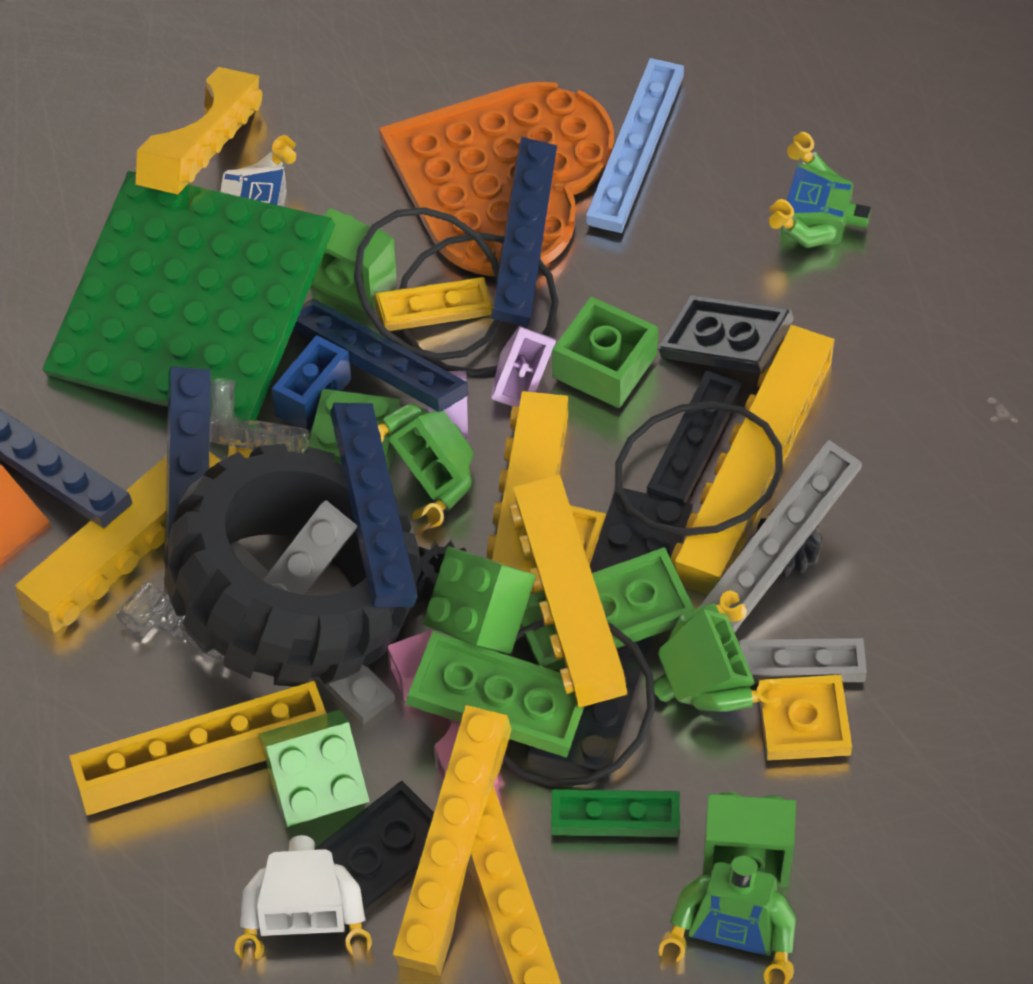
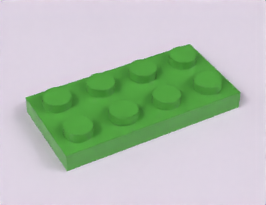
M665 547L592 573L607 622L613 624L633 642L674 628L682 614L695 609ZM543 591L529 596L520 625L521 629L543 618L539 602L545 601ZM553 624L543 626L535 631L525 632L526 641L537 665L554 671L566 667L563 658L555 660L549 638L550 635L556 634ZM612 634L616 649L625 646L624 643Z
M432 631L406 700V705L460 723L466 705L508 715L512 729L509 739L566 758L584 707L578 708L574 692L566 694L560 672Z

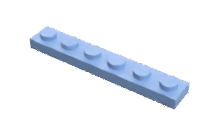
M653 58L649 59L586 214V225L622 233L683 79V65Z

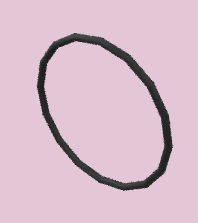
M426 207L395 210L372 224L357 248L354 280L362 308L383 336L418 356L436 361L467 357L490 341L501 321L494 319L485 336L464 350L435 353L408 345L385 328L368 303L361 278L364 250L376 231L397 217L424 214L449 221L471 236L491 262L496 280L499 268L498 260L482 237L453 215Z
M477 232L483 240L503 243L504 236ZM468 234L449 237L420 253L403 275L399 289L407 288L408 280L426 258L450 244L474 239ZM540 259L539 269L546 277L552 301L547 325L541 334L549 336L553 330L559 300L553 275ZM408 329L400 330L412 347L422 349ZM422 357L446 371H466L467 375L476 377L496 373L498 366L471 369L447 365L440 360L436 361Z
M715 401L681 404L651 417L627 438L615 462V490L627 512L653 530L680 536L718 533L748 520L772 498L783 474L782 445L770 425L744 407ZM718 409L741 414L763 428L775 448L776 471L766 493L746 512L720 524L683 529L656 523L633 507L622 488V464L634 441L655 423L678 413Z
M543 618L520 629L515 642L525 636V632L535 631L545 626ZM608 623L611 634L632 650L646 680L647 710L637 738L616 762L586 777L547 778L523 770L505 754L503 763L519 777L550 787L588 785L620 769L644 742L655 711L653 674L638 645L613 624Z

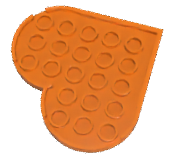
M529 82L511 86L379 128V138L415 208L426 207L455 216L476 232L504 236L517 151L521 137L557 145L540 259L545 265L561 254L571 240L576 219L573 195L587 190L602 177L614 148L613 124L602 105L579 89L577 93L558 88V83ZM424 214L419 215L435 245L446 238L466 234L449 221ZM475 240L450 244L439 250L449 261L465 270L481 275L495 276L491 262ZM484 240L499 263L502 243Z

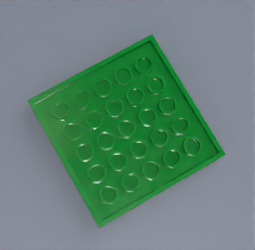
M128 170L42 370L47 376L168 407V371L171 366L211 370L210 418L253 429L334 230L335 223L330 217L189 184L179 194L135 185L136 172Z

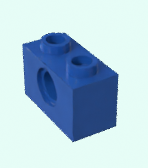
M316 335L272 387L275 416L308 433L314 424L322 389L342 391L350 382L349 351Z

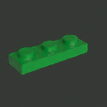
M552 789L551 835L680 837V791Z

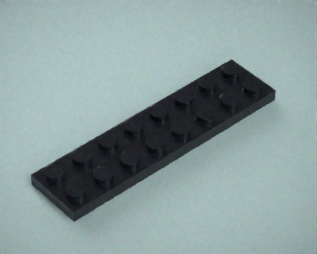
M623 488L633 507L654 522L686 529L687 522L693 511V504L686 502L680 504L660 496ZM615 490L590 563L591 572L600 571L664 547L671 559L676 544H683L685 536L649 528L627 512ZM654 635L634 642L638 645L646 661ZM625 645L616 649L624 672L628 695L584 706L567 758L530 746L528 761L587 776L615 762L643 673L630 648ZM611 773L600 779L609 781Z

